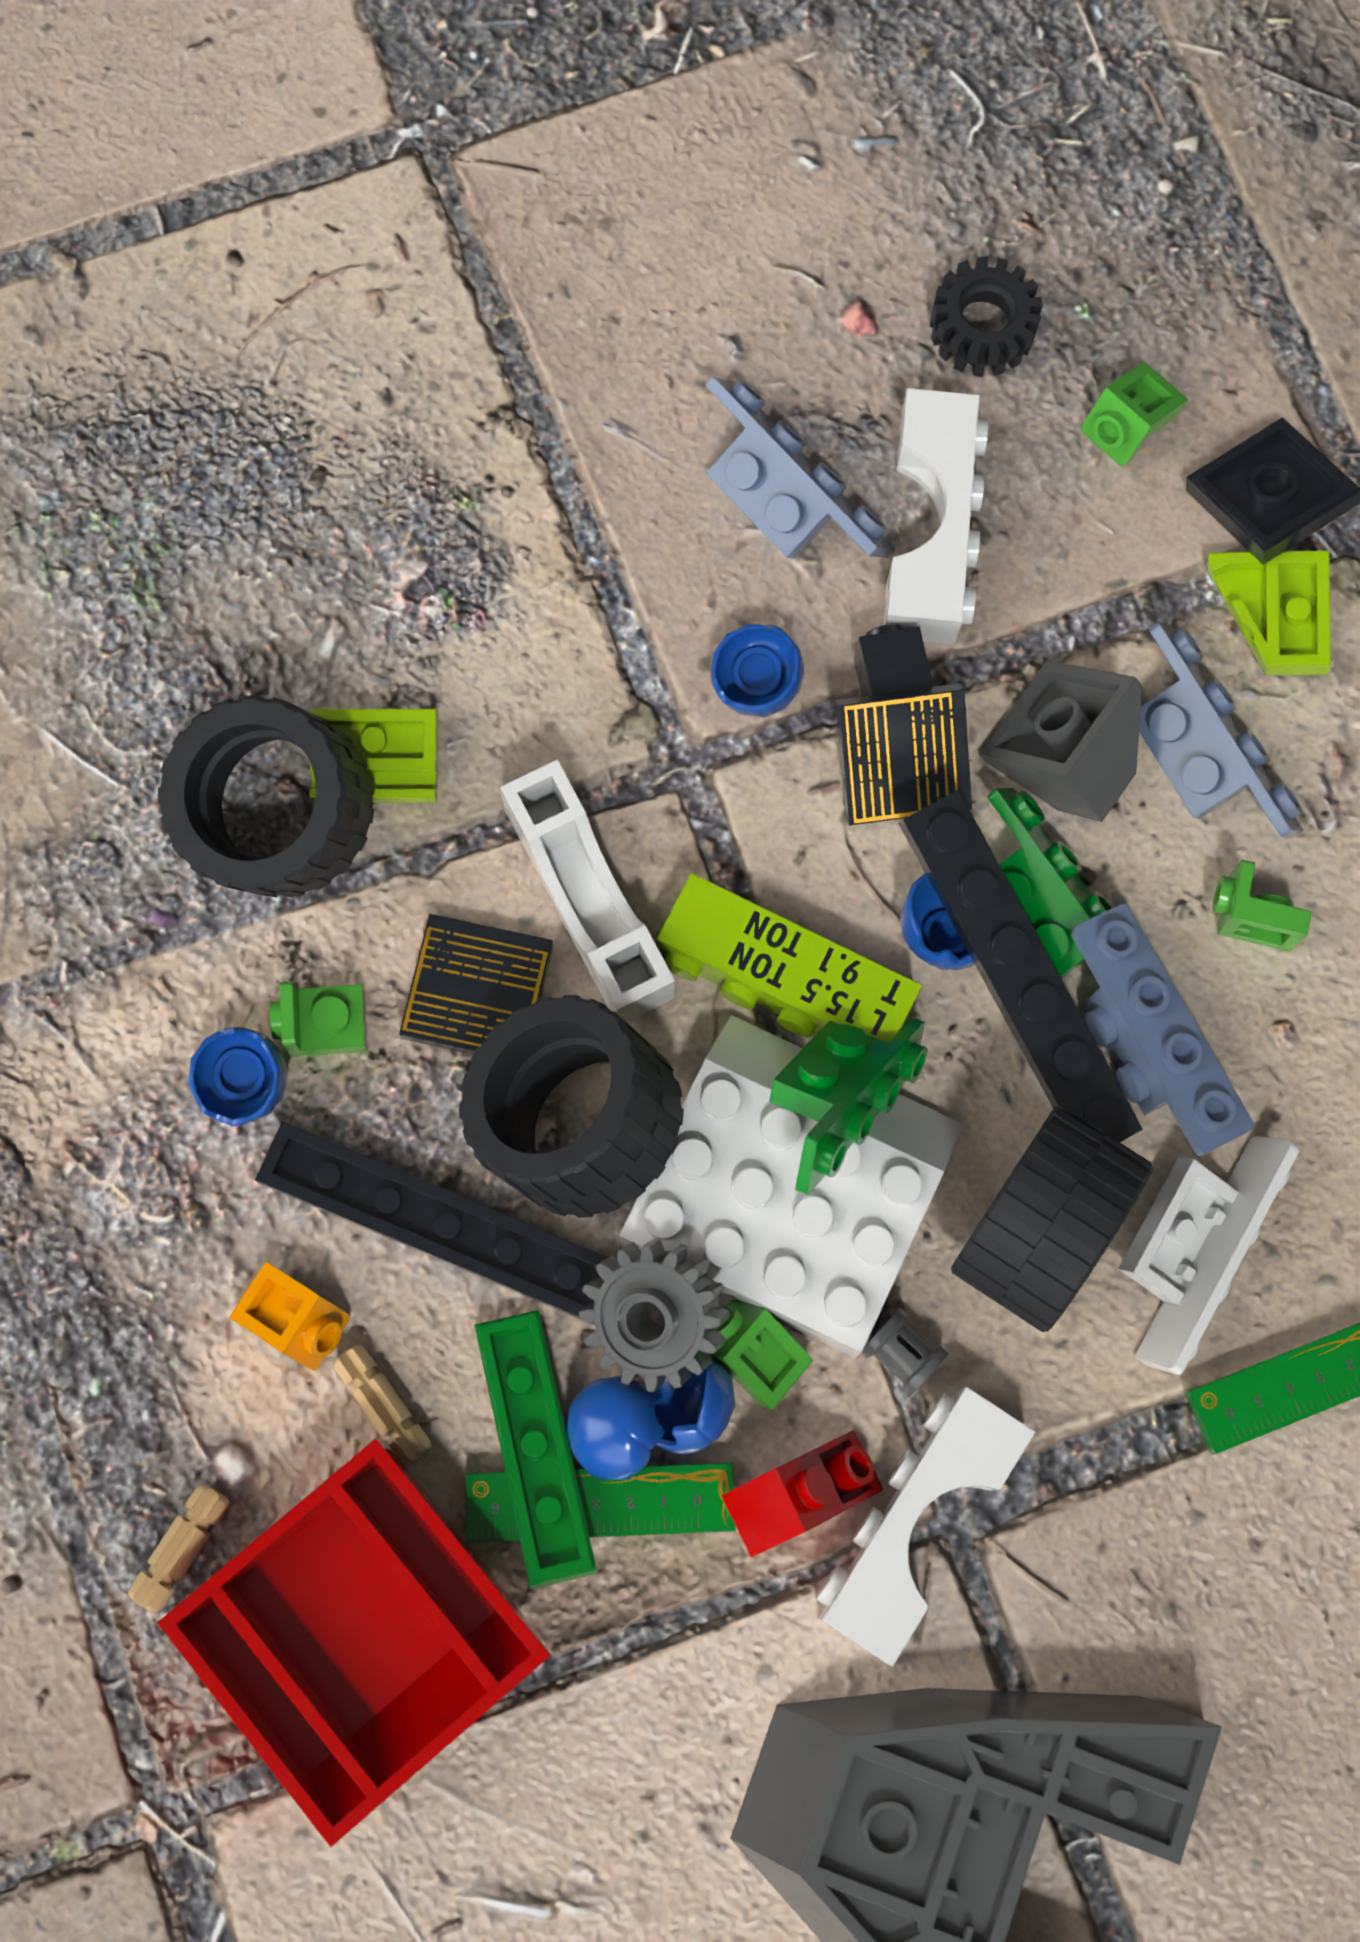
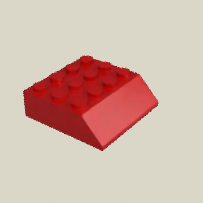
M376 1438L157 1622L330 1848L551 1656L550 1652L497 1580L405 1466L398 1460L388 1445Z

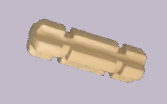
M359 1344L351 1347L335 1360V1370L348 1387L353 1385L355 1391L352 1393L381 1436L384 1438L388 1436L392 1442L388 1446L398 1460L406 1466L412 1465L431 1450L432 1442L420 1425L412 1424L410 1419L413 1415L382 1372L376 1373L374 1369L377 1364L366 1348Z
M201 1484L195 1488L184 1505L188 1511L184 1516L178 1515L148 1559L147 1562L151 1565L150 1568L144 1572L141 1570L128 1589V1596L136 1604L150 1612H158L164 1607L174 1591L171 1584L174 1580L181 1581L211 1534L207 1531L211 1524L217 1526L229 1508L230 1501L222 1493L209 1485Z

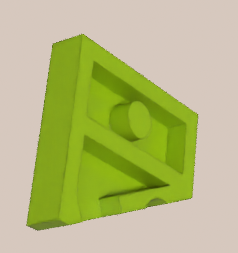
M1285 551L1264 565L1250 552L1208 553L1207 571L1264 674L1329 675L1331 667L1329 551Z

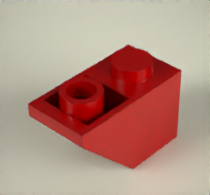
M852 1430L721 1496L752 1558L813 1529L884 1491L874 1471L871 1458L864 1450L855 1430Z

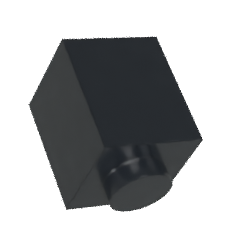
M886 624L875 627L868 631L866 636L858 638L854 663L862 696L933 687L920 626L902 629V626L898 624Z

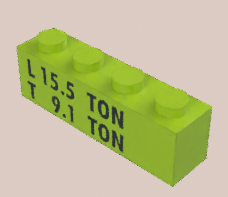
M693 873L690 874L656 939V946L664 958L669 971L689 981H696L698 976H701L721 986L719 993L730 1002L746 1009H753L755 1004H758L778 1014L779 1016L776 1021L781 1026L807 1038H810L813 1032L818 1033L830 1020L838 1024L858 1027L866 1035L889 1043L901 1030L922 987L921 984Z

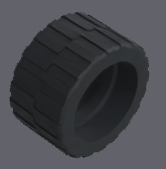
M259 695L244 696L242 699L237 700L227 699L216 703L212 709L206 712L202 711L191 719V724L183 732H179L172 742L173 747L168 757L164 759L160 771L162 773L161 786L158 787V803H160L162 811L160 819L164 832L168 833L173 843L171 846L180 858L185 859L191 865L190 869L201 877L212 879L215 881V884L262 896L277 898L278 895L287 897L305 895L307 891L313 889L320 890L331 884V880L340 873L344 874L353 864L352 860L357 853L362 851L368 839L366 835L370 824L373 823L375 810L372 808V795L375 793L373 780L369 778L366 769L368 765L362 753L355 749L352 745L353 741L342 730L331 726V722L290 702L274 697L266 699ZM274 740L288 741L300 747L311 763L316 781L314 810L303 833L288 848L268 858L251 857L239 851L226 830L222 812L224 788L236 764L252 749Z
M564 995L560 998H552L550 996L536 1000V1003L527 1007L522 1006L510 1013L509 1018L501 1024L498 1023L487 1034L489 1036L481 1047L476 1049L471 1058L472 1063L467 1074H464L461 1090H463L462 1100L459 1103V1118L462 1119L464 1127L462 1133L467 1145L473 1149L474 1157L482 1166L538 1206H543L554 1214L564 1217L566 1215H575L578 1218L593 1217L594 1214L602 1212L607 1214L620 1209L624 1203L631 1199L635 1200L646 1191V1187L654 1179L659 1178L666 1168L665 1164L671 1153H674L679 1141V1128L683 1124L684 1109L681 1108V1097L683 1095L680 1083L675 1079L673 1075L674 1069L667 1059L615 1011L612 1012L605 1004L592 998L586 1000L582 999L579 995ZM610 1062L611 1083L604 1107L594 1123L578 1139L565 1147L537 1154L535 1148L536 1122L539 1112L551 1091L564 1078L580 1068L596 1063Z
M1062 1105L1055 1106L951 1266L952 1273L1039 1331H1049L1072 1302L1122 1226L1153 1171L1152 1163Z

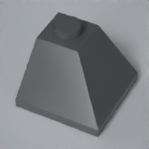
M1047 660L979 755L987 764L1057 811L1102 822L1136 775L1142 684L1137 677Z

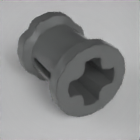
M899 1308L864 1346L862 1354L866 1358L875 1356L903 1382L901 1391L910 1397L937 1369L949 1353L942 1346L934 1349L905 1322L907 1314Z

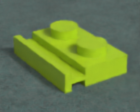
M311 709L312 714L331 722V726L342 730L353 741L352 745L355 749L362 753L368 765L366 769L369 778L373 780L375 794L372 795V803H437L438 712L436 709ZM310 763L311 789H309V798L315 803L316 781Z

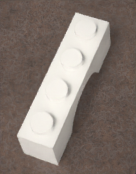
M907 388L900 419L896 471L915 480L930 495L937 508L939 529L921 547L906 554L893 557L887 579L883 625L898 624L902 626V629L920 626L923 642L955 645L961 625H971L974 615L976 588L965 587L966 569L967 567H976L979 553L980 531L970 530L971 511L979 512L982 504L984 475L974 474L975 455L984 456L988 419L978 418L980 395Z
M558 759L501 786L505 812L607 1007L628 1022L674 999L675 980L646 925L637 918L619 889L595 839L587 814Z
M968 1387L959 1390L954 1398L946 1393H943L923 1425L924 1428L932 1432L919 1455L911 1450L905 1453L888 1481L889 1485L897 1489L883 1513L872 1507L852 1539V1542L861 1547L848 1570L836 1565L816 1597L817 1601L825 1605L818 1617L820 1620L891 1667L895 1664L929 1608L914 1584L908 1561L910 1536L918 1517L933 1500L956 1488L970 1487L989 1491L1000 1490L1035 1433L1034 1430Z

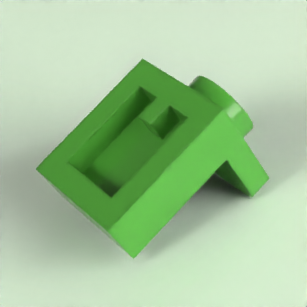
M1144 361L1105 388L1083 422L1081 431L1118 465L1124 466L1133 459L1146 438L1178 416L1188 399Z
M1242 859L1229 877L1224 875L1220 877L1216 886L1212 911L1221 914L1217 935L1291 952L1308 935L1312 911L1293 907L1294 902L1280 895L1260 894L1256 898L1249 896L1255 862Z
M293 981L280 982V1001L270 1002V1028L272 1038L274 1040L282 1039V1045L291 1057L368 1052L365 989L362 984L298 989Z
M734 1299L728 1305L721 1307L730 1311V1318L716 1329L726 1338L725 1344L714 1354H708L725 1368L759 1406L773 1411L812 1363L813 1359L766 1308Z

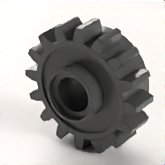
M654 1238L646 1243L642 1251L634 1242L629 1243L617 1251V1258L611 1255L595 1267L600 1277H595L586 1283L582 1290L595 1302L579 1311V1319L595 1324L596 1330L584 1339L586 1346L602 1344L606 1350L599 1366L604 1370L617 1362L623 1367L621 1383L626 1385L630 1384L639 1375H644L645 1385L649 1392H655L665 1383L666 1378L676 1389L691 1378V1372L700 1375L713 1362L708 1353L714 1354L725 1344L726 1338L716 1329L730 1318V1311L719 1307L718 1295L725 1290L723 1283H712L706 1273L710 1264L706 1260L696 1263L688 1258L687 1246L680 1244L672 1251H665L661 1239ZM646 1302L656 1305L661 1310L665 1326L655 1323L649 1317L646 1310Z

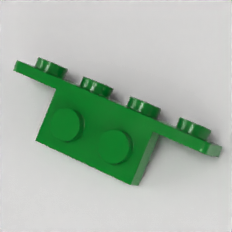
M997 788L987 798L1022 845L1019 850L999 865L1062 979L1085 962L1071 937V931L1078 924L1113 907L1102 894L1097 891L1091 894L1077 875L1082 868L1076 856L1063 842L1058 840L1054 843L1040 823L1045 820V817L1034 799L1023 790L1017 793L1014 788Z
M912 1017L889 1043L866 1035L858 1027L838 1024L829 1020L773 1079L769 1102L818 1121L805 1137L795 1190L809 1195L825 1175L833 1178L839 1171L849 1147L853 1143L861 1145L865 1141L875 1117L880 1111L888 1113L893 1108L900 1089L906 1081L914 1083L924 1067L928 1051L926 1046L920 1045L925 1026L924 1021Z

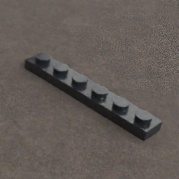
M959 789L898 822L1051 1106L1054 1108L1057 1105H1062L1118 1142H1122L1143 1130Z
M284 1121L281 1122L255 1178V1181L260 1185L578 1319L579 1311L595 1302V1300L589 1298L582 1291L583 1287L595 1277H600L595 1267L608 1258Z

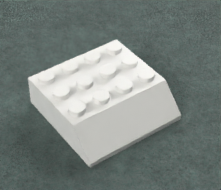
M731 1015L706 1056L681 1107L684 1109L683 1124L679 1128V1141L674 1153H671L665 1164L666 1168L659 1178L654 1179L646 1187V1191L637 1198L619 1235L620 1245L624 1247L634 1242L642 1251L646 1243L654 1238L661 1239L665 1251H672L680 1244L687 1246L688 1258L696 1263L706 1260L710 1264L706 1273L712 1283H723L725 1290L720 1294L733 1300L766 1308L778 1322L856 1358L862 1353L944 1174L963 1124L899 1094L893 1108L888 1113L880 1111L875 1117L865 1141L861 1145L853 1143L849 1147L839 1171L833 1178L825 1175L809 1195L795 1190L804 1140L818 1121L771 1103L769 1099L773 1079L803 1048Z

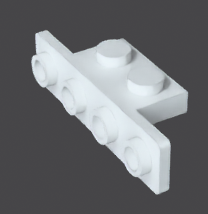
M1253 1136L1227 1183L1195 1159L1178 1157L1118 1268L1164 1301L1135 1355V1358L1144 1365L1179 1375L1198 1352L1202 1335L1218 1305L1228 1295L1231 1281L1248 1248L1258 1238L1261 1224L1277 1193L1285 1186L1289 1179L1290 1169L1300 1152V1148L1292 1141Z

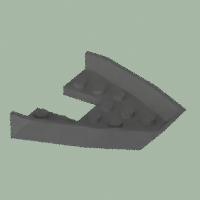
M921 1688L776 1705L730 1839L821 1942H1005L1046 1813L1180 1865L1222 1726L1147 1698L1132 1695Z

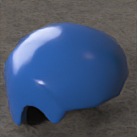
M745 625L728 633L713 653L711 682L714 690L724 704L740 715L765 718L786 709L800 692L805 673L802 654L796 643L784 630L777 626Z
M924 873L912 883L900 914L902 937L909 949L918 958L938 969L957 971L972 967L974 965L972 958Z
M227 1027L205 1038L191 1057L188 1085L203 1114L230 1126H241L271 1114L284 1096L288 1070L284 1055L275 1043L263 1033L244 1027Z
M711 1358L713 1362L700 1375L691 1372V1378L681 1387L674 1389L666 1378L665 1383L658 1388L662 1394V1400L655 1404V1416L660 1425L665 1429L664 1435L656 1444L660 1448L677 1454H693L709 1447L727 1428L735 1407L733 1379L716 1359Z
M621 1376L594 1380L575 1396L569 1409L567 1439L572 1454L590 1475L599 1480L630 1479L647 1465L651 1449L665 1433V1429L657 1421L654 1410L655 1404L662 1400V1394L659 1389L655 1392L647 1391L644 1378L638 1376L628 1385L621 1383Z

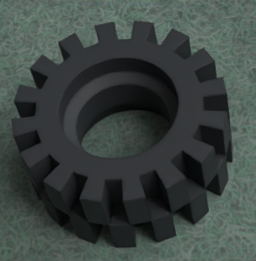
M988 256L977 257L975 269L971 268L967 259L958 264L956 274L949 270L943 278L942 286H938L930 318V328H933L931 340L934 346L941 344L939 355L945 362L951 356H956L954 369L962 373L966 364L969 363L975 365L973 376L983 377L986 366H991L993 376L1003 374L1006 363L1014 369L1021 363L1023 354L1027 356L1032 348L1042 316L1040 315L1043 306L1042 297H1035L1038 286L1034 279L1023 284L1026 271L1019 265H1017L1012 274L1006 271L1008 264L1006 259L998 257L996 268L988 267ZM975 302L991 303L1006 313L1008 324L1000 331H980L965 321L963 311L969 304Z

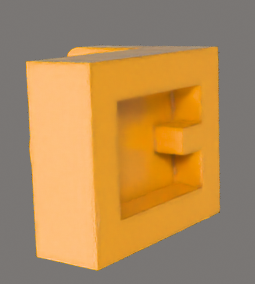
M265 1262L229 1318L281 1353L315 1371L320 1367L325 1357L338 1345L341 1333L350 1320V1315L268 1262Z

